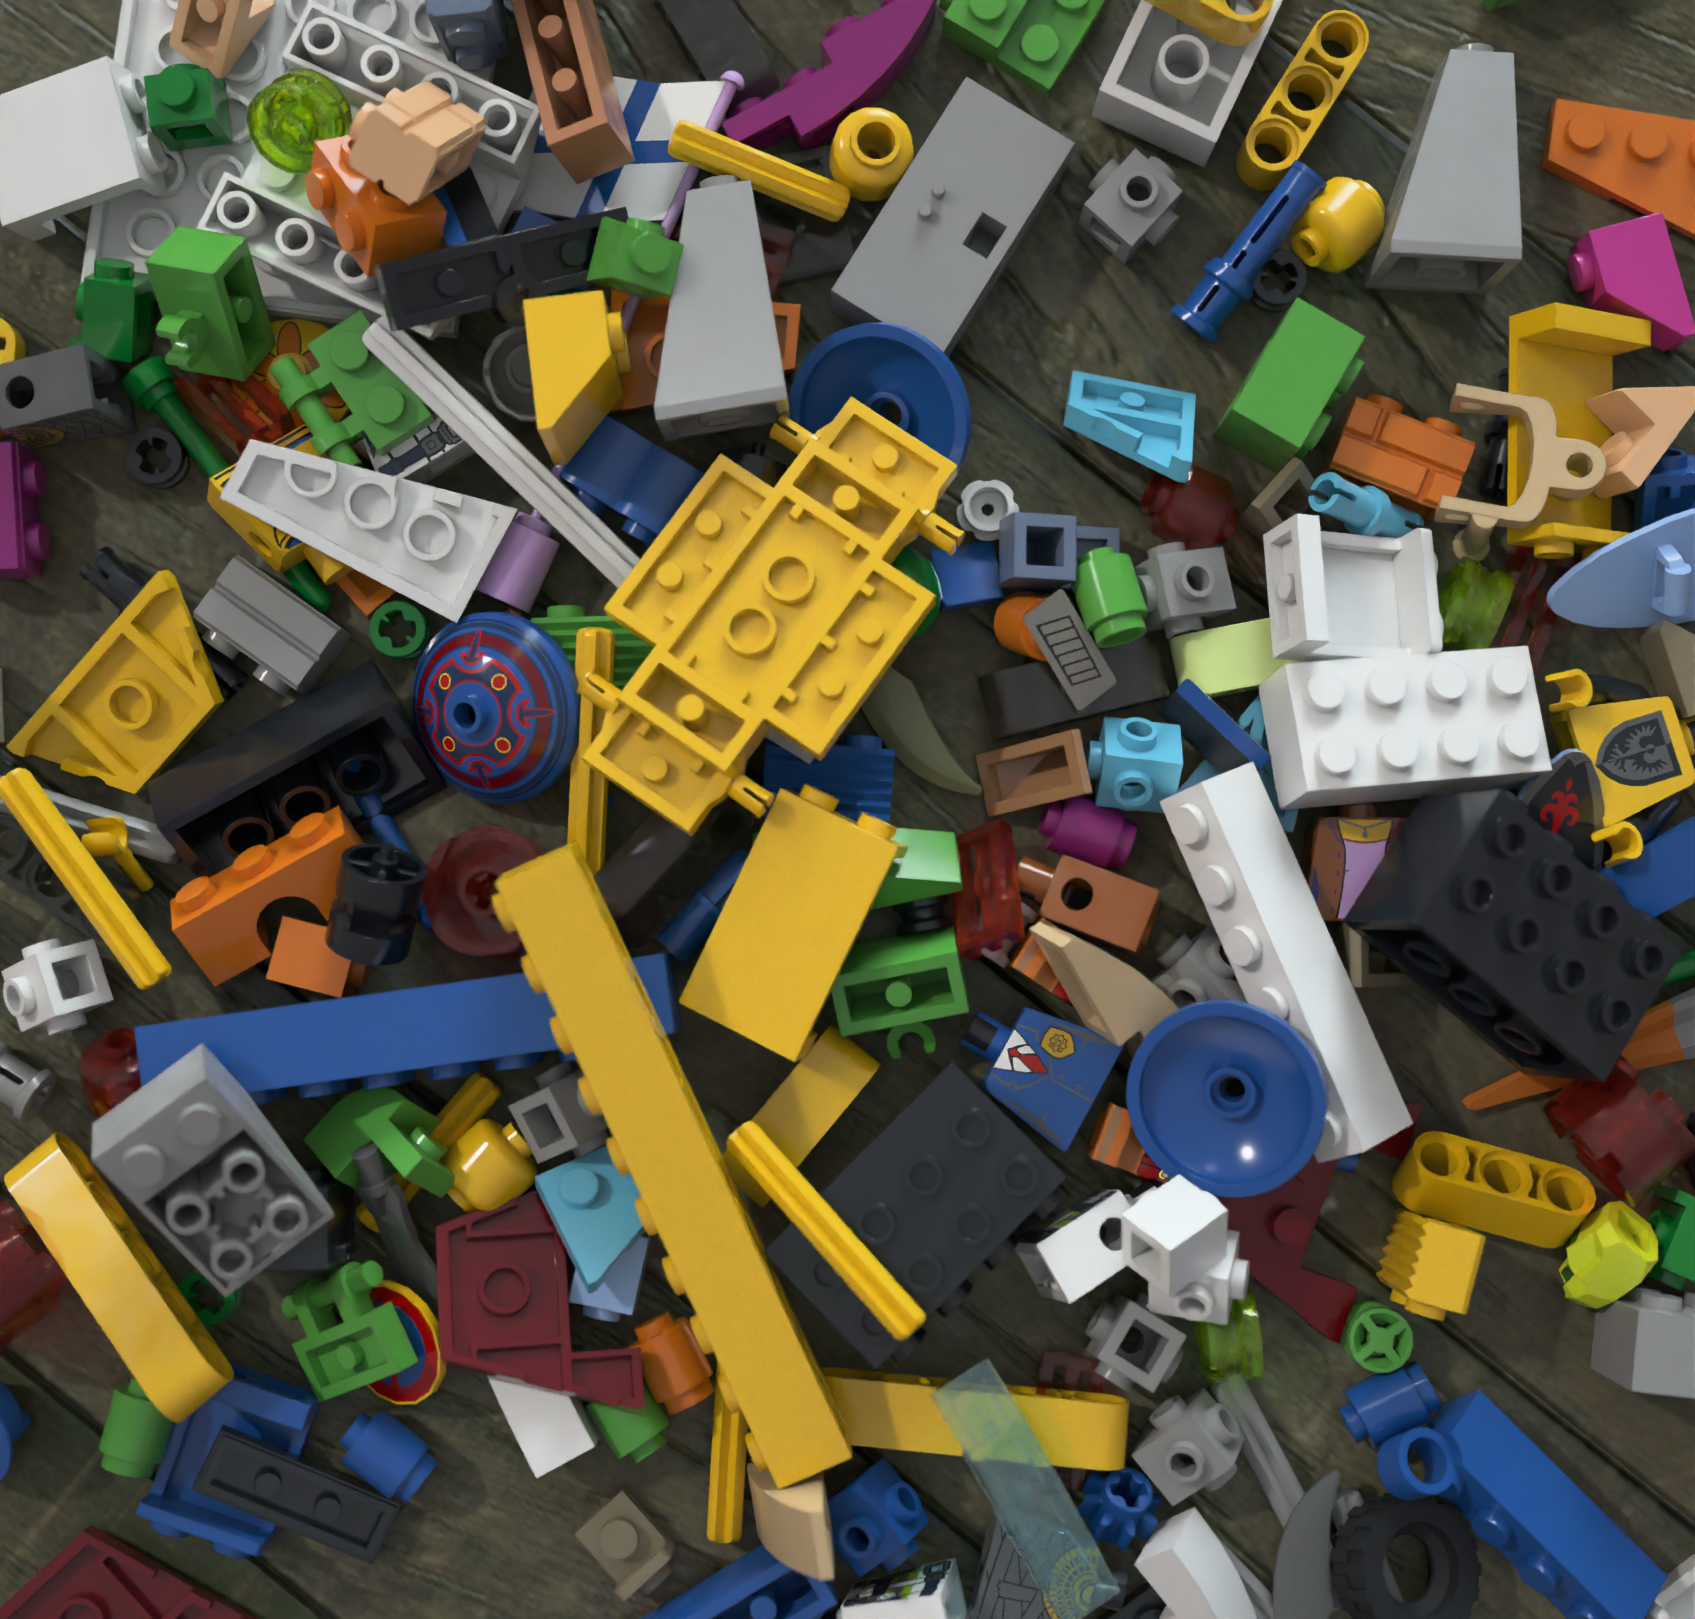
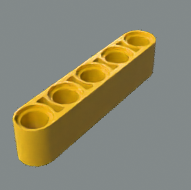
M54 1132L5 1174L4 1181L11 1195L150 1401L165 1417L176 1423L183 1422L234 1379L233 1369L219 1346L94 1165L72 1139L61 1132Z
M821 1368L851 1433V1445L1091 1470L1112 1471L1125 1468L1130 1401L1121 1396L851 1368Z

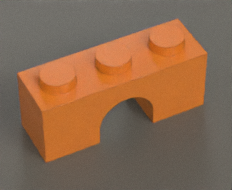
M339 805L324 814H310L299 820L292 827L290 833L267 846L262 844L253 846L241 853L230 867L210 878L206 876L199 877L184 885L178 891L176 897L170 900L172 931L214 987L272 955L268 927L260 915L265 906L272 901L289 896L304 898L313 903L328 922L332 902L338 897L335 892V885L342 853L349 847L365 843Z

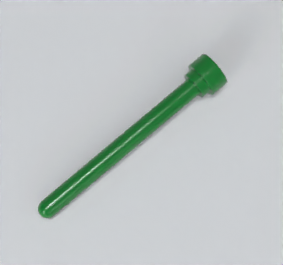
M154 356L141 362L129 371L121 381V387L138 408L145 407L151 414L158 413L208 478L229 468L231 465L178 397L181 391L176 386L178 377L170 366L166 364L163 357ZM304 560L282 572L307 604L320 613L330 609L332 605L331 594Z

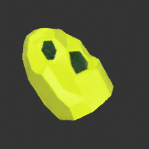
M1623 1201L1609 1202L1586 1217L1582 1222L1580 1231L1571 1238L1570 1246L1566 1248L1568 1257L1559 1268L1564 1282L1565 1298L1579 1305L1598 1309L1615 1302L1639 1285L1658 1261V1240L1651 1224Z

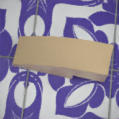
M1042 922L1036 923L1029 929L1085 1026L1119 1047L1125 1043L1132 1058L1150 1031L1165 1017L1179 1010L1161 989L1136 969L1071 933Z
M752 1458L746 1459L757 1533L765 1549L778 1561L799 1573L820 1581L834 1579L833 1531L823 1471L778 1490L769 1469L759 1472Z

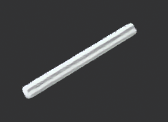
M387 315L378 318L364 333L361 339L363 345L618 589L641 558L404 329L391 332Z

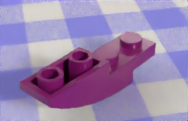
M884 0L879 10L862 19H859L858 16H850L839 21L827 31L826 38L820 41L822 69L817 71L815 67L805 68L788 78L783 84V90L763 101L760 97H752L735 106L729 112L728 119L721 123L723 136L760 151L791 136L802 157L834 138L839 124L849 114L865 107L870 108L885 94L905 70L931 26L936 13L937 0Z

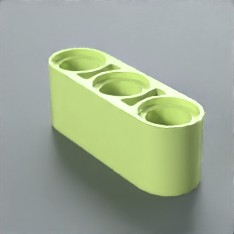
M1270 618L1192 632L1169 639L1178 687L1185 679H1190L1209 698L1256 690L1262 682L1285 663L1309 662L1273 659Z

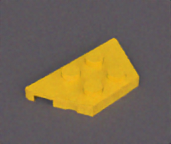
M167 569L158 571L9 742L6 746L7 749L13 754L22 757L34 755L61 764V770L82 777H99L106 785L132 794L144 791L147 788V782L155 779L224 702L179 584L172 572Z

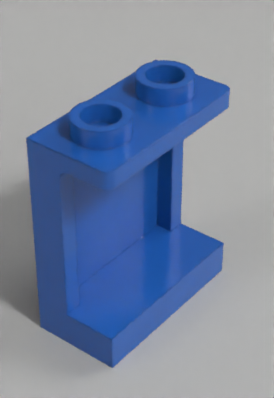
M229 1361L234 1372V1379L183 1422H174L164 1460L159 1465L149 1494L140 1500L136 1515L151 1520V1528L163 1535L186 1538L189 1534L212 1541V1548L224 1556L247 1559L250 1555L260 1556L274 1541L278 1526L192 1491L193 1483L222 1424L303 1457L321 1402L318 1403V1398L315 1397L313 1390Z

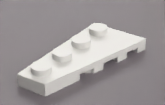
M254 439L249 440L219 497L456 623L518 510L514 507Z

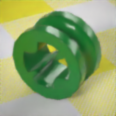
M392 601L383 604L375 611L370 620L369 634L372 643L380 652L394 660L407 661L423 653L430 642L431 628L428 619L418 608L408 602ZM403 614L406 622L416 626V634L414 638L407 635L406 639L409 641V644L398 648L396 641L386 637L384 633L387 623L395 626L391 619L394 616Z
M192 1272L180 1284L179 1290L204 1326L216 1325L232 1315L239 1307L243 1296L242 1286H240L227 1297L223 1295L218 1297V1300L224 1302L221 1310L214 1303L204 1308L196 1298L197 1295L203 1292V1289L196 1286L199 1280L207 1286L212 1283L202 1273Z

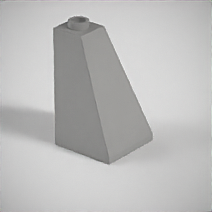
M1483 43L1465 44L1456 49H1450L1435 71L1384 216V233L1378 245L1373 248L1363 275V288L1487 295L1522 260L1514 53L1494 52L1492 46Z
M733 175L714 176L702 180L699 183V189L687 190L679 238V243L684 244L670 298L654 403L656 422L666 442L778 423V418L783 414L791 419L751 180L738 182L737 177Z

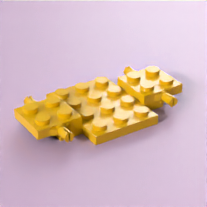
M853 397L849 398L832 422L819 429L815 434L795 423L785 414L778 418V424L775 423L769 437L798 456L774 488L720 453L604 607L609 618L648 643L654 649L622 691L599 676L594 670L589 671L585 675L589 684L581 680L577 693L607 712L601 732L581 758L589 767L690 837L693 836L712 808L724 801L727 796L754 813L758 818L766 812L764 804L767 807L771 805L775 794L768 792L744 775L748 759L769 732L767 725L819 761H822L936 604L935 594L892 567L891 564L904 546L917 539L919 535L947 552L949 556L955 553L956 545L959 547L965 537L963 530H959L935 514L938 500L957 476V465Z

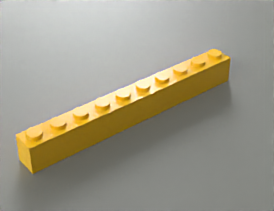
M572 842L503 873L495 882L499 893L492 896L496 913L508 933L517 930L528 952L527 955L521 957L525 975L536 994L546 991L556 1012V1016L549 1019L554 1037L565 1055L574 1052L585 1074L584 1077L578 1079L582 1097L593 1116L603 1113L613 1134L612 1137L606 1139L611 1159L621 1176L631 1173L641 1194L640 1197L634 1199L640 1221L649 1236L659 1233L669 1254V1256L662 1258L668 1281L677 1296L687 1293L697 1314L690 1317L694 1336L702 1352L705 1355L714 1352L724 1374L719 1375L717 1379L722 1396L732 1414L742 1410L751 1430L750 1433L745 1434V1441L756 1468L759 1472L769 1469L779 1490L852 1458L851 1433L773 1264L763 1253L765 1247L578 842Z

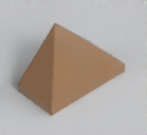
M1079 729L975 755L988 817L1092 793Z

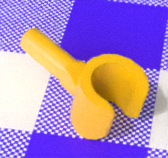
M114 816L86 820L90 834H84L81 838V843L92 858L112 855L116 864L122 867L141 892L149 890L154 882L134 858L133 852L128 847L129 836L125 821L120 817Z

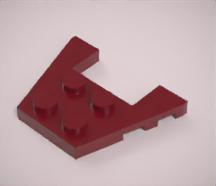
M1406 1100L1403 1101L1413 1124L1370 1149L1403 1160L1423 1106ZM1313 1153L1305 1166L1296 1175L1272 1190L1246 1197H1215L1222 1206L1228 1209L1227 1230L1239 1231V1259L1250 1261L1249 1275L1265 1287L1282 1304L1304 1319L1316 1332L1331 1341L1339 1343L1358 1288L1347 1282L1301 1266L1339 1160L1338 1158L1318 1164Z
M537 1190L521 1195L517 1199L513 1197L507 1203L494 1210H476L436 1226L441 1364L633 1413L644 1411L641 1348L588 1352L571 1351L566 1248Z
M92 1525L80 1533L0 1608V1619H258Z

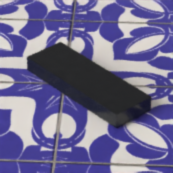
M222 1424L192 1488V1491L372 1565L401 1507V1499L394 1495L388 1499L368 1484Z

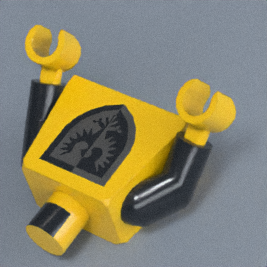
M1580 669L1549 674L1545 676V682H1555L1561 692L1560 702L1549 705L1551 712H1560L1549 716L1559 750L1561 752L1566 749L1576 748L1583 751L1591 759L1600 780L1604 802V817H1602L1603 827L1606 828L1593 832L1591 839L1593 843L1605 839L1610 844L1612 856L1610 860L1604 862L1607 868L1638 858L1642 852L1643 845L1655 837L1682 805V790L1695 783V770L1690 756L1695 755V715L1678 720L1673 703L1668 696L1651 698L1647 689L1637 683L1603 674L1587 675Z

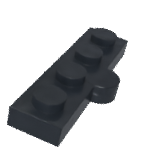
M626 206L373 266L391 332L491 308L495 318L511 328L526 327L523 300L543 298L549 293L591 283L586 280L601 218L608 217L626 223L627 218H629Z

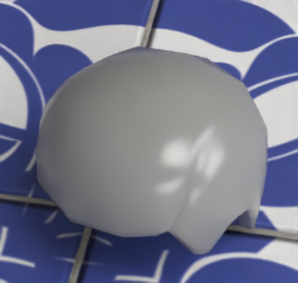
M526 327L509 328L493 339L486 352L482 368L483 385L496 408L516 421L537 422Z

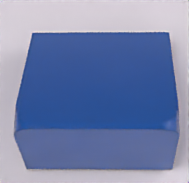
M992 541L956 546V551L951 556L942 549L930 551L931 562L941 583V614L999 604L1005 599L1004 588L999 587V567Z

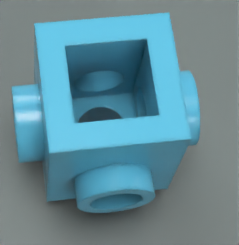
M1104 716L1099 741L1089 740L1085 754L1089 778L1094 780L1095 806L1118 808L1123 811L1138 810L1164 813L1159 801L1177 793L1183 768L1180 725L1151 722L1140 717L1124 719Z

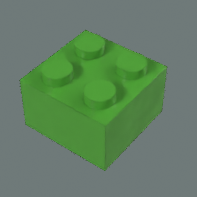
M1297 297L1273 331L1212 437L1276 474L1293 457L1303 460L1308 450L1312 451L1331 421L1332 417L1322 410L1324 407L1330 410L1333 408L1339 397L1346 394L1361 370L1364 361L1354 355L1366 336Z

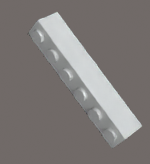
M1252 761L1205 780L1159 801L1247 1003L1263 1008L1287 1022L1306 1041L1319 1062L1327 1088L1328 1108L1325 1128L1314 1151L1318 1164L1365 1152L1413 1124L1254 762Z

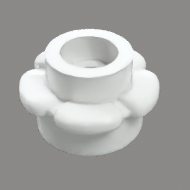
M977 480L970 483L962 491V504L957 507V519L961 527L967 532H974L975 537L979 540H998L999 521L1014 512H1019V507L1013 500L1014 494L1012 489L999 480L984 482ZM988 504L993 507L994 512L992 515L986 516L982 513L984 505Z

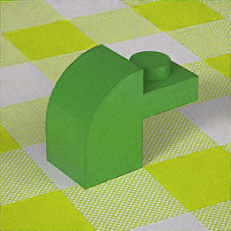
M363 1088L347 1095L335 1104L304 1138V1142L334 1178L356 1190L360 1176L353 1161L352 1153L359 1147L368 1144L377 1146L385 1168L390 1169L393 1175L399 1171L407 1180L440 1198L454 1185L456 1176L442 1160V1157L448 1151L431 1134L442 1120L434 1113L390 1088Z

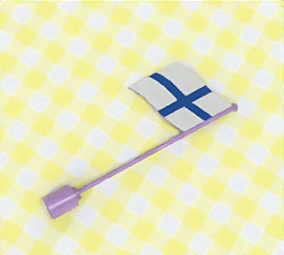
M736 71L725 72L720 77L721 81L655 83L613 76L635 162L579 184L575 183L548 147L541 121L525 188L512 214H521L524 206L544 216L569 220L626 206L629 218L642 219L656 224L662 223L661 226L665 228L664 236L666 239H669L685 205L686 192L692 189L701 169L669 155L668 143L675 125L680 120H687L717 133L736 89H744V79ZM533 89L528 101L537 104ZM630 295L621 314L624 333L628 332L641 303V298ZM567 464L553 465L551 472L560 481L561 478L559 476ZM535 509L531 516L519 511L515 521H511L475 589L517 609L530 613L560 546V543L549 538L554 527L543 522L544 518Z

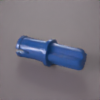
M742 848L738 849L700 891L694 887L690 891L694 895L691 901L661 933L659 932L655 936L683 964L689 961V957L711 935L749 855L748 851Z

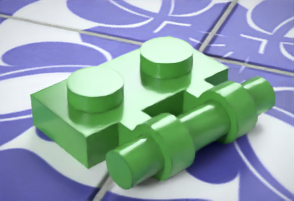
M361 309L307 344L320 364V367L311 373L303 374L290 356L280 359L270 368V372L281 387L278 393L280 399L289 412H298L314 436L310 443L318 456L361 467L363 464L351 446L368 436L376 450L384 456L436 421L424 402L363 345L361 339L371 326V323ZM334 389L338 391L352 412V415L341 422L333 420L320 398Z
M355 1261L348 1262L347 1265L335 1268L327 1279L314 1277L299 1283L292 1294L283 1298L281 1308L284 1315L291 1320L299 1319L307 1335L294 1342L292 1346L314 1395L318 1398V1403L402 1372L418 1362L417 1356L407 1337V1332L392 1302L390 1301L374 1308L369 1297L371 1288L379 1286L383 1281V1270L375 1261H368L363 1264ZM334 1304H336L343 1321L338 1323L332 1312Z

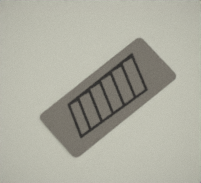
M1059 589L1024 615V623L1077 710H1083L1116 684L1117 680L1091 635L1086 631L1084 623L1064 590Z

